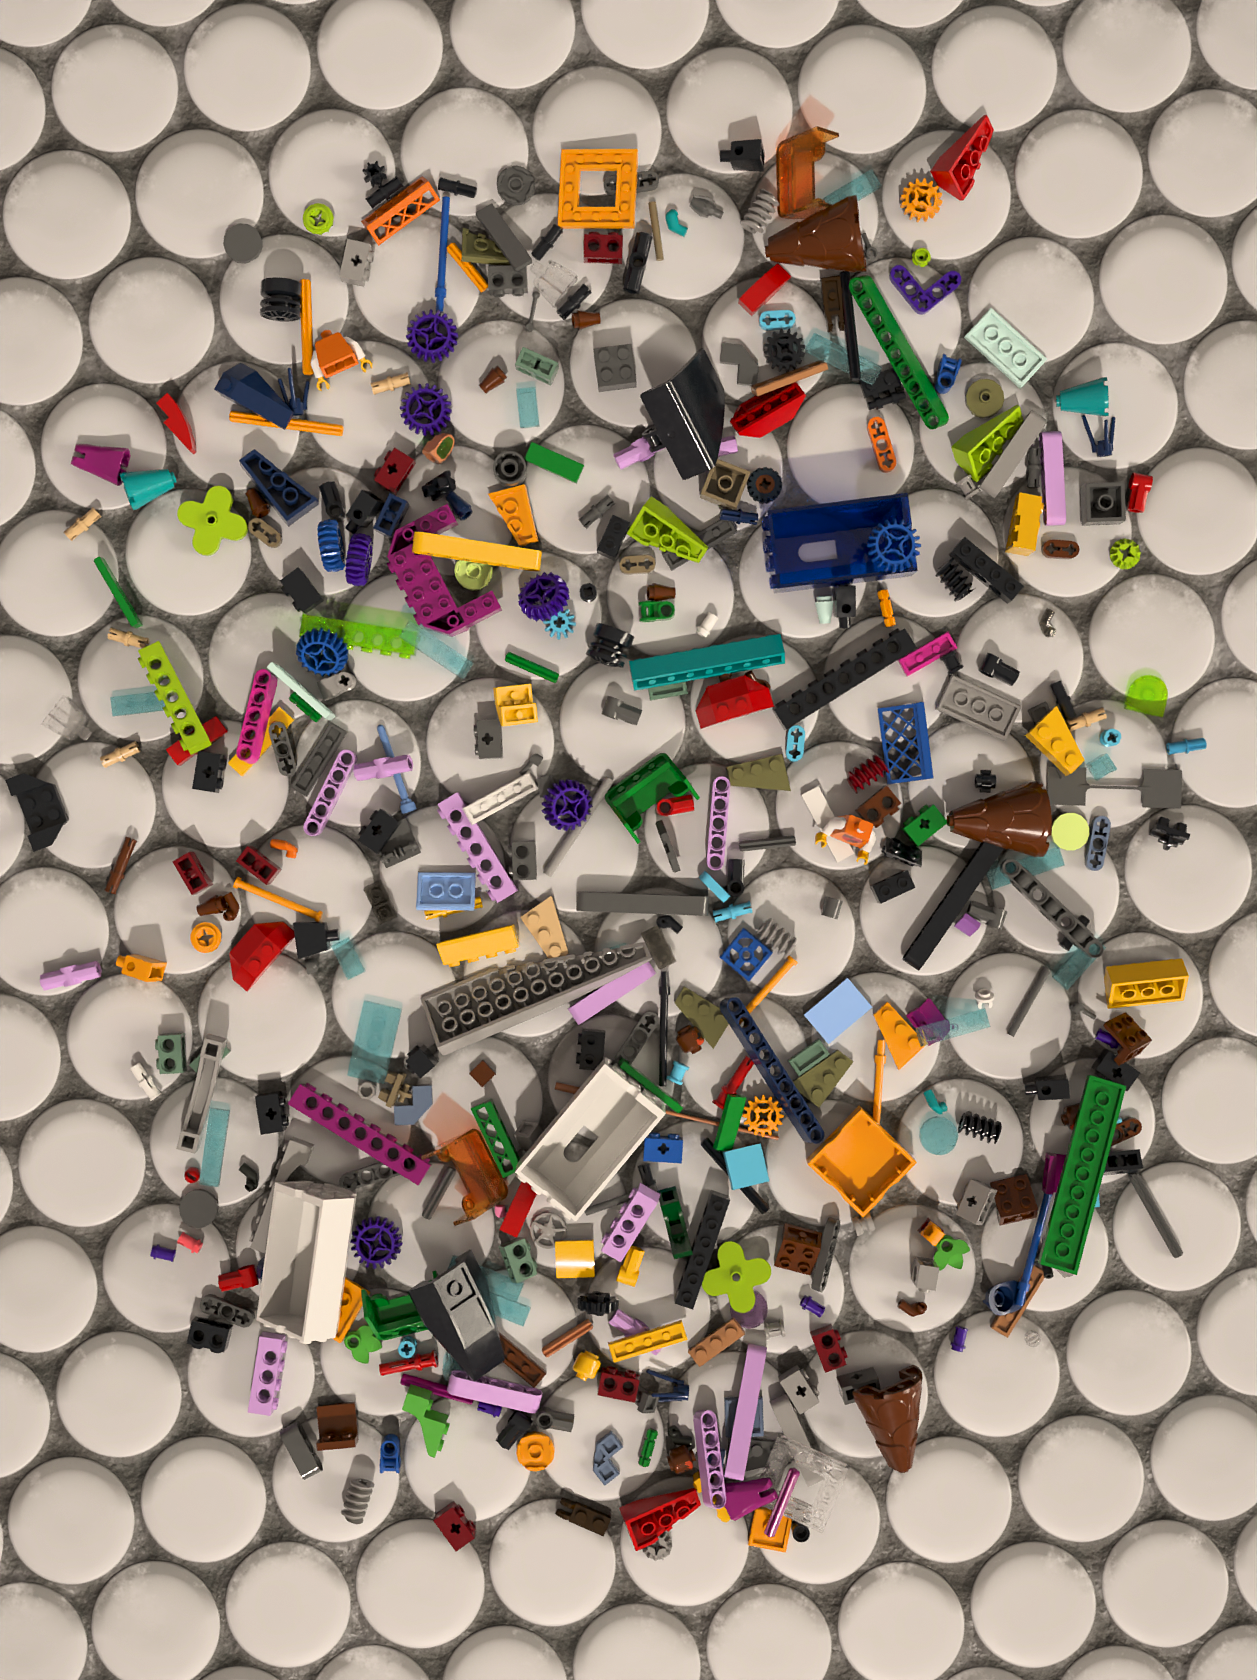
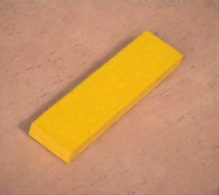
M278 707L269 717L260 757L272 745L269 735L271 723L280 721L284 723L287 729L294 721L281 707ZM275 725V729L272 730V732L276 733L277 737L279 738V736L281 735L280 732L283 730V728H279L278 725ZM250 750L246 752V758L250 756ZM237 754L228 762L241 776H244L254 765L240 760Z
M682 1320L608 1342V1346L615 1363L688 1339Z

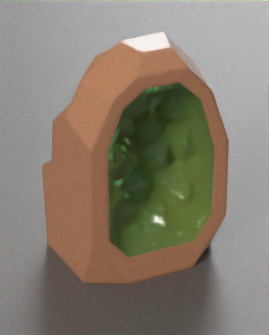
M449 433L436 435L431 441L427 442L422 453L433 463L441 464L452 452L454 437Z

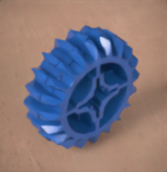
M893 518L890 525L887 519L884 521L885 527L879 523L877 525L879 530L874 528L871 531L875 536L870 535L868 537L873 542L867 544L868 548H873V550L868 552V555H875L871 561L875 562L878 560V568L884 564L885 572L888 571L889 566L892 573L896 572V566L902 572L904 566L906 568L911 567L910 562H916L914 556L920 554L918 550H915L921 547L920 543H915V541L920 539V536L914 537L913 534L917 530L913 529L910 531V523L904 527V520H901L898 525L896 518ZM894 530L901 532L904 535H902L901 537H894L891 533L889 534L888 531ZM883 535L886 547L880 552L878 543L880 536ZM901 540V542L896 547L897 550H895L894 548L886 551L892 544L891 541H893V543H897ZM906 540H908L909 542V552L907 556L903 554L904 550L902 548V544ZM888 554H893L896 556V558L899 557L900 560L891 561L886 559L884 556Z
M328 519L321 521L317 528L321 560L327 572H338L345 567L344 544L340 526L336 520Z
M314 627L312 631L307 630L300 637L296 645V655L298 656V661L302 662V667H308V672L312 670L315 675L320 673L322 677L325 674L331 676L333 673L337 674L342 670L345 663H347L349 654L347 643H343V637H337V632L332 634L330 629L324 631L323 628H320L318 631Z

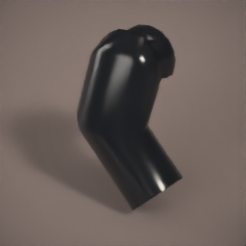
M670 915L659 916L656 920L658 927L671 928L676 934L683 928Z

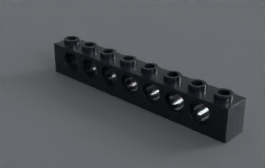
M898 628L888 634L890 638L887 640L879 639L872 644L874 648L871 650L863 649L856 654L858 658L855 660L847 659L840 664L841 668L834 671L832 669L824 674L825 678L819 682L817 679L807 685L809 688L804 692L800 689L791 695L792 699L788 702L782 700L777 703L773 713L783 729L790 728L916 649L917 647L906 629L904 628L901 631ZM888 643H894L897 646L896 652L888 650ZM872 653L880 655V662L875 663L872 661ZM856 663L864 665L863 673H858L855 670ZM840 673H845L848 676L847 683L839 681ZM824 683H829L832 686L831 693L823 691L822 686ZM808 693L815 695V703L807 702L806 695ZM793 703L797 704L800 708L797 714L790 711V705Z

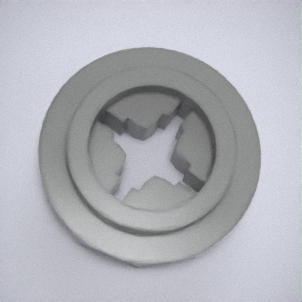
M663 1532L658 1536L659 1544L663 1546L659 1547L657 1552H655V1547L651 1545L642 1549L648 1558L655 1561L659 1559L664 1560L667 1555H670L672 1540L667 1532Z

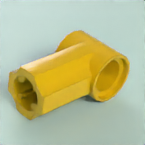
M636 1246L630 1247L625 1255L623 1265L619 1268L616 1281L635 1287L645 1250Z

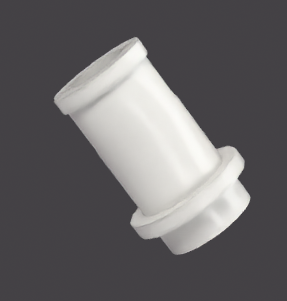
M708 612L701 625L697 626L698 630L696 633L704 638L707 635L710 636L709 632L718 620V617Z

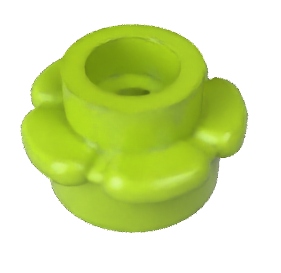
M925 248L916 249L912 254V262L916 266L925 267L931 260V255Z

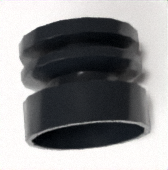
M277 277L266 278L261 281L260 294L266 298L260 302L262 307L260 309L261 317L280 322L296 321L301 318V312L299 311L301 304L297 302V300L302 298V284L300 282Z
M597 623L593 636L600 641L599 643L590 642L589 646L595 648L596 651L587 649L586 655L601 664L623 668L625 663L618 660V657L627 659V655L620 650L621 648L630 649L634 636L612 626Z

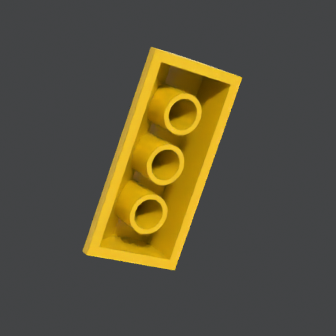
M512 924L441 941L436 945L443 965L448 964L449 967L460 965V961L463 960L471 963L478 961V957L486 955L487 959L498 956L497 952L504 951L505 954L516 952V948L519 947V941L515 925Z
M1183 959L1107 966L1104 976L1107 1008L1184 1001L1189 975Z

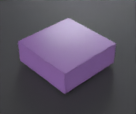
M965 913L956 921L954 927L970 937L979 929L981 923Z

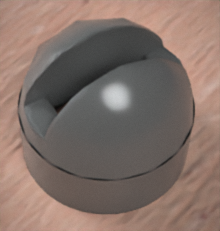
M315 959L304 960L308 975L318 970L319 964Z

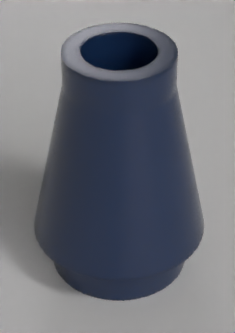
M455 492L447 495L446 500L456 518L463 521L472 514L471 505Z

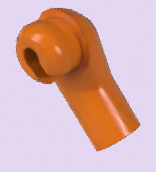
M271 840V848L286 850V857L296 858L297 847L285 840Z

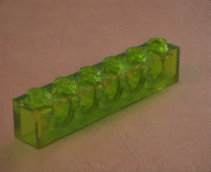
M306 614L302 615L299 637L305 634L307 630L312 631L314 627L318 629L323 626L326 631L330 629L332 634L342 629L345 632L343 643H347L348 650L358 647L361 648L362 652L367 653L377 650L380 651L381 655L386 656L396 653L399 654L400 658L410 659L411 656L416 657L418 632ZM359 632L363 633V640L356 642L354 639L355 635ZM378 635L382 636V643L374 645V638ZM396 638L402 640V645L399 648H393L392 642Z

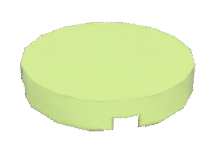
M458 560L454 569L459 584L473 591L487 586L493 575L492 565Z
M1064 813L1053 821L1050 836L1057 847L1064 850H1076L1087 842L1089 826L1081 815Z

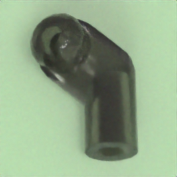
M1046 608L1039 626L1044 636L1054 637L1056 635V628L1052 626L1051 620L1055 612Z

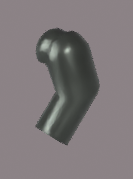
M243 1163L239 1171L246 1176L245 1189L252 1192L257 1189L259 1184L258 1173L246 1163Z
M1041 1251L1037 1252L1034 1263H1038ZM1041 1264L1044 1278H1052L1054 1276L1052 1268Z
M675 1425L668 1428V1436L673 1444L692 1446V1437L683 1436Z

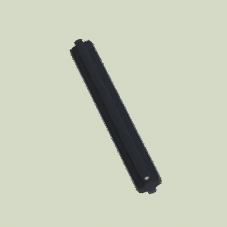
M709 1138L704 1139L701 1142V1146L728 1175L724 1155L720 1150L713 1148L714 1144ZM752 1186L740 1188L761 1214L766 1213L770 1209L769 1205Z

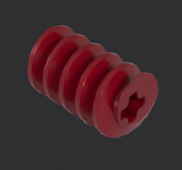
M874 754L872 756L873 761L869 758L866 759V765L860 763V769L854 767L853 773L851 771L846 772V779L856 794L858 793L857 787L864 790L863 783L870 786V779L876 782L877 774L882 778L884 777V770L889 774L886 765L877 755Z

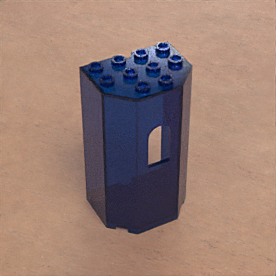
M908 493L768 510L762 520V529L765 531L763 551L768 556L767 561H765L766 572H770V589H773L774 594L914 575L918 571L917 561L915 563L910 562L911 567L909 568L904 566L902 572L899 571L897 566L895 573H892L890 566L888 571L885 572L884 564L878 568L877 564L879 561H871L875 555H868V552L873 550V548L867 547L868 543H873L868 537L870 535L875 536L871 531L874 528L879 530L877 527L879 523L885 527L884 521L887 519L890 525L893 518H896L898 525L901 520H904L903 526L906 527L910 523L911 527L909 530L912 531ZM888 531V533H891L894 537H901L902 535H904L898 531ZM883 535L880 536L878 543L880 552L886 547ZM835 540L837 559L804 562L800 559L798 551L802 545ZM901 540L897 543H893V541H891L892 544L886 551L894 548L895 550H897L896 547L901 542ZM908 540L902 544L905 556L909 552ZM888 554L884 556L886 559L891 561L900 560L899 557L896 558V556L893 554Z

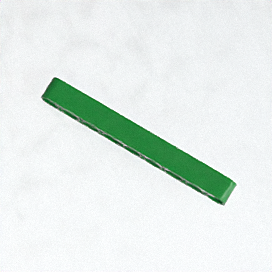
M868 275L852 278L849 283L850 292L923 422L929 429H936L946 425L949 415L873 279Z

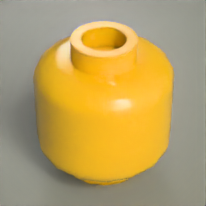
M586 1350L584 1353L580 1352L573 1365V1370L577 1372L576 1377L584 1381L587 1378H595L601 1362L598 1360L599 1356Z

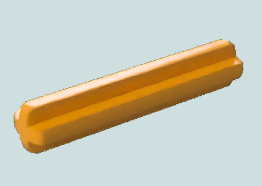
M454 242L448 245L446 248L448 253L479 291L484 292L488 288V283L471 262L461 261L462 251Z

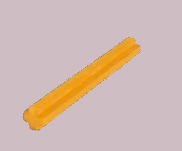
M301 279L302 372L304 375H313L314 372L310 363L313 355L311 282L309 279Z

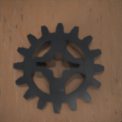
M780 329L779 334L774 331L772 333L773 338H767L769 344H764V349L767 351L763 355L768 356L766 363L772 362L771 368L774 369L777 366L778 372H781L782 368H785L786 372H789L790 367L796 369V363H802L799 357L805 356V353L802 352L805 349V345H800L803 339L796 338L797 332L793 335L790 334V329L787 330V333H784L783 329ZM793 344H795L797 348V354L796 351L793 350ZM772 348H773L774 351H776V357H775V358H774V356H773V354H772ZM787 348V352L783 354L781 350Z
M593 1291L577 1298V1309L586 1311L587 1314L604 1316V1314H609L611 1311L619 1310V1298L615 1296L610 1297V1293Z

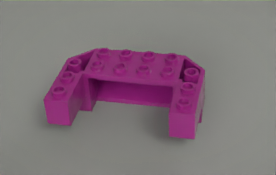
M446 504L395 530L387 555L390 562L387 565L391 573H396L398 579L395 581L401 591L405 590L407 594L405 600L409 608H414L416 614L413 616L417 624H422L425 629L453 637L468 631L469 627L502 611V608L493 591L458 608L431 556L412 552L414 532L440 535L458 525L450 507Z

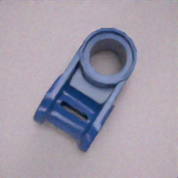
M946 354L942 355L934 383L935 390L938 393L946 394L950 391L955 383L962 359L956 360L946 357ZM940 380H946L949 386H943Z
M388 1434L384 1437L380 1448V1473H384V1471L400 1473V1440L397 1435ZM392 1443L395 1447L388 1448L386 1444Z

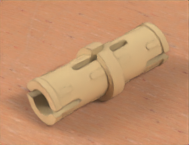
M407 372L394 377L387 376V379L370 383L374 395L388 390L392 392L395 391V388L411 385Z
M92 507L81 518L78 517L76 522L64 531V534L73 541L82 532L89 530L88 527L101 518V515Z
M110 628L109 632L112 634L108 633L109 640L124 643L128 647L131 645L142 649L147 646L146 644H149V638L134 635L130 631L124 632Z
M1101 707L1089 713H1081L1079 717L1066 720V725H1072L1068 727L1070 732L1084 726L1089 727L1092 723L1106 719L1107 716L1106 714H1101L1105 712L1104 708Z
M134 741L122 748H115V751L105 756H101L102 765L107 768L119 761H126V758L136 753H140V748H137L139 747L138 743Z

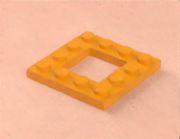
M561 149L558 226L561 229H634L638 149ZM581 171H617L615 207H579Z

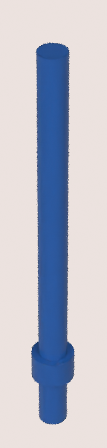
M447 196L442 197L437 288H435L436 312L439 310L441 313H443L444 298H446L447 290L445 288L450 208V197Z
M1044 1193L1022 1279L1018 1283L1017 1289L1019 1291L1015 1304L1023 1306L1026 1291L1029 1292V1280L1051 1201V1194Z

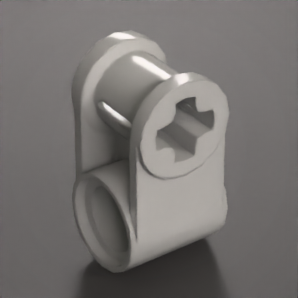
M341 672L318 681L317 684L324 701L352 690L356 686V678L350 673ZM344 677L350 679V680L347 682L348 685H345V684L342 683V682L345 681V678H344Z

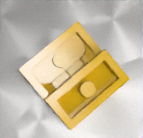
M531 684L493 688L496 710L501 726L538 722L536 703H533Z
M594 1239L555 1240L557 1278L595 1277Z

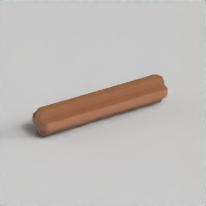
M586 1319L542 1348L545 1357L551 1356L593 1329V1324L589 1319Z

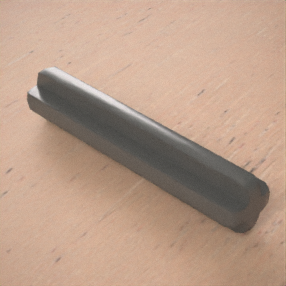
M795 836L740 841L739 849L743 852L795 846L796 839Z
M447 1167L422 1213L424 1218L428 1220L432 1218L456 1174L454 1168Z

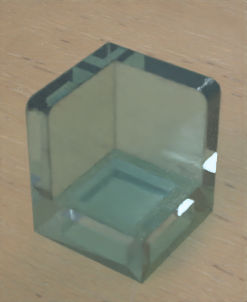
M1107 753L1099 755L1086 764V767L1096 781L1108 773L1117 770Z

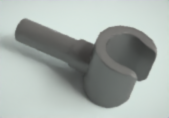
M866 233L861 234L866 248L865 258L870 259L868 251H873L876 257L878 254L877 249L871 247Z
M539 754L532 755L527 765L519 773L524 775L533 764L539 766L543 757Z
M1074 1002L1069 1007L1076 1015L1082 1012L1092 1019L1096 1018L1095 1014L1085 1009L1078 1002Z

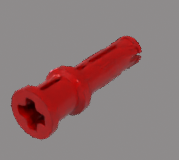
M745 1055V1058L728 1084L721 1087V1093L716 1100L712 1101L721 1109H724L727 1094H737V1089L753 1067L754 1063L748 1056Z
M432 1350L431 1353H417L412 1358L379 1364L380 1375L384 1376L412 1369L421 1371L423 1368L431 1366L436 1368L439 1366L436 1350Z

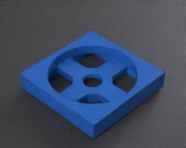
M743 928L720 955V958L747 981H750L773 952ZM751 938L753 940L748 947H742L738 943L739 939ZM758 946L762 948L763 952L761 961L754 956V951ZM732 948L739 953V958L734 964L730 960V950ZM744 951H748L750 953L749 958L743 957ZM745 962H750L755 966V969L750 971L740 970Z

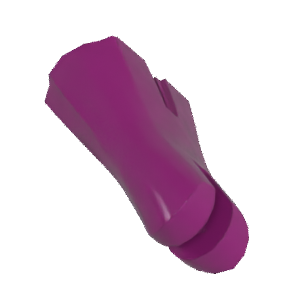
M76 444L74 451L85 455L83 459L73 456L71 460L73 466L94 474L114 485L120 486L123 483L119 473L126 472L120 466L127 468L129 464L130 451L128 448Z
M770 1477L744 1482L724 1483L726 1492L725 1508L730 1519L734 1521L778 1498L776 1490L774 1488L769 1489L773 1485Z

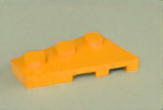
M525 484L488 494L519 546L538 542Z
M888 1002L873 1014L898 1070L927 1045Z
M346 1276L338 1332L336 1337L332 1338L339 1343L343 1342L363 1307L361 1290L365 1289Z

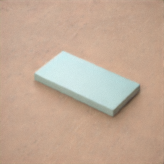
M992 308L985 313L964 337L1020 389L1047 360L1045 356Z
M271 662L267 666L270 671L325 719L333 720L335 714L280 665Z

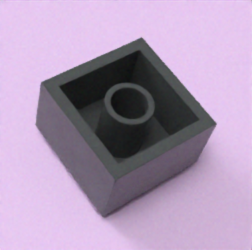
M632 344L593 349L598 392L636 388L637 382Z
M1125 482L1086 483L1080 487L1082 526L1119 525L1126 521Z

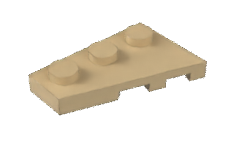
M552 896L520 917L549 959L569 954Z

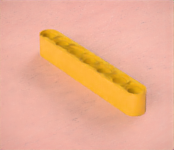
M414 532L412 552L416 554L527 571H540L542 551L425 532Z

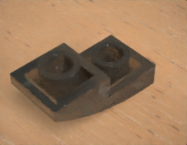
M381 880L364 887L363 890L380 925L397 917L394 906Z
M656 925L641 933L659 970L677 962L660 927Z

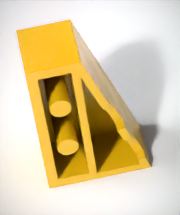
M1021 492L1015 496L1005 552L1029 556L1036 551L1037 536L1040 528L1039 519L1044 507L1042 496Z
M1057 706L1053 707L1025 735L1065 776L1072 774L1085 761Z

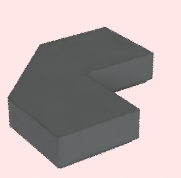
M723 343L720 363L739 365L737 384L747 386L757 384L759 366L746 349L740 344Z
M662 820L657 821L655 824L672 871L674 873L681 871Z

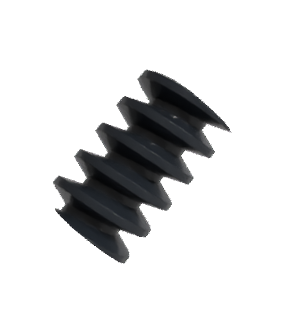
M951 558L938 568L935 576H943L940 583L947 582L945 589L952 588L949 595L956 594L957 596L954 599L956 602L974 589L970 590L972 582L965 584L968 577H960L963 570L956 571L959 565H951L954 558Z
M971 1111L963 1113L960 1119L958 1133L965 1129L966 1136L971 1131L972 1138L979 1134L980 1141L987 1137V1143L994 1139V1144H996L1002 1125L999 1121L994 1123V1120L991 1118L987 1121L985 1116L980 1118L979 1114L972 1115Z

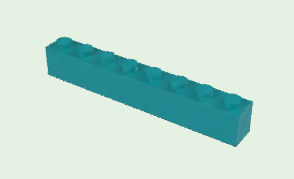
M781 634L750 638L738 642L733 641L722 645H712L700 649L694 648L689 651L674 652L667 655H656L645 659L639 658L629 661L633 688L636 691L719 676L726 673L730 674L785 664V651Z

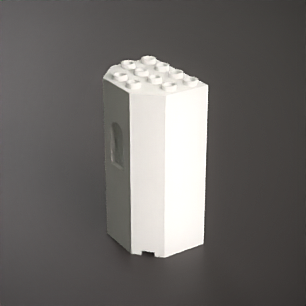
M606 1057L519 1160L515 1170L516 1177L520 1181L529 1183L532 1186L531 1189L536 1194L541 1195L543 1193L548 1197L546 1201L555 1208L557 1206L562 1210L561 1213L569 1220L571 1218L574 1221L578 1220L666 1114L665 1105L660 1100L656 1102V1097L653 1093L623 1071L617 1063L611 1065L612 1061ZM586 1126L598 1138L578 1161L572 1162L567 1160L564 1156L565 1147L579 1130Z
M313 1181L275 1182L256 1318L257 1321L264 1324L263 1326L274 1328L276 1332L285 1333L287 1337L296 1338L303 1344H310L311 1341L315 1340L325 1342L327 1339L336 1337L339 1327L357 1192L334 1184H320Z

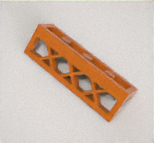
M422 176L361 222L379 246L439 202L440 199L429 181ZM429 190L433 198L427 203L421 202L423 194ZM409 204H417L415 212L412 214L406 213ZM394 215L401 216L400 223L397 225H391V219ZM380 226L386 227L385 234L378 238L374 230Z

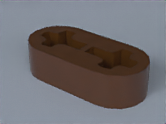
M1048 540L1041 548V552L1046 558L1072 559L1079 554L1080 550L1076 542L1066 540ZM1050 544H1052V548H1058V550L1053 551L1051 554L1049 550H1046V547L1050 546ZM1070 545L1074 552L1069 555L1068 551H1062V549H1066Z

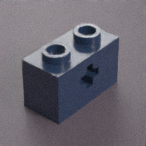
M389 493L373 527L374 530L393 539L395 530L399 529L410 506L409 503Z

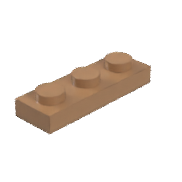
M733 1317L688 1349V1353L697 1365L701 1367L744 1336L745 1331Z

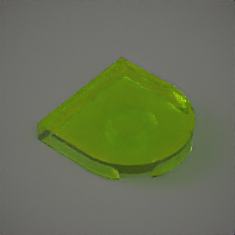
M1153 675L1137 678L1129 687L1124 709L1163 717L1168 698L1165 683Z

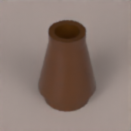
M577 310L572 313L573 328H578V330L601 323L599 312Z
M497 365L495 368H491L479 386L487 394L490 390L505 383L504 380L507 376Z
M255 488L248 490L245 495L252 514L257 518L268 515L270 505L260 496Z
M656 583L647 586V600L656 602L675 599V587Z
M215 895L204 903L197 905L196 909L199 916L219 914L227 909V903L222 895Z

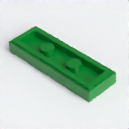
M531 442L524 458L526 462L576 484L584 468L583 464Z
M727 1094L713 1146L715 1150L730 1151L733 1149L747 1098L744 1095Z

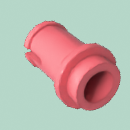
M185 1232L180 1235L177 1241L178 1244L192 1250L191 1253H198L203 1246L201 1239L196 1240L185 1234Z

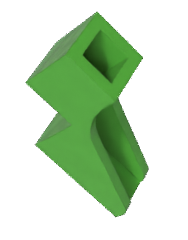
M410 1384L402 1410L411 1413L419 1420L427 1453L430 1457L435 1458L437 1451L441 1452L445 1441L441 1439L442 1435H447L450 1423H447L449 1415L431 1410L434 1400L430 1399L432 1391Z

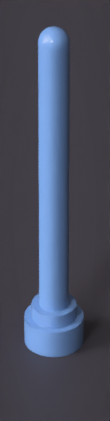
M378 725L377 731L386 757L393 758L394 754L383 725ZM393 774L402 800L400 802L402 814L416 810L415 803L408 797L401 774Z

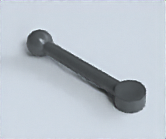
M537 291L532 294L533 303L529 323L526 325V330L529 332L534 329L532 323L537 299L540 297V293Z

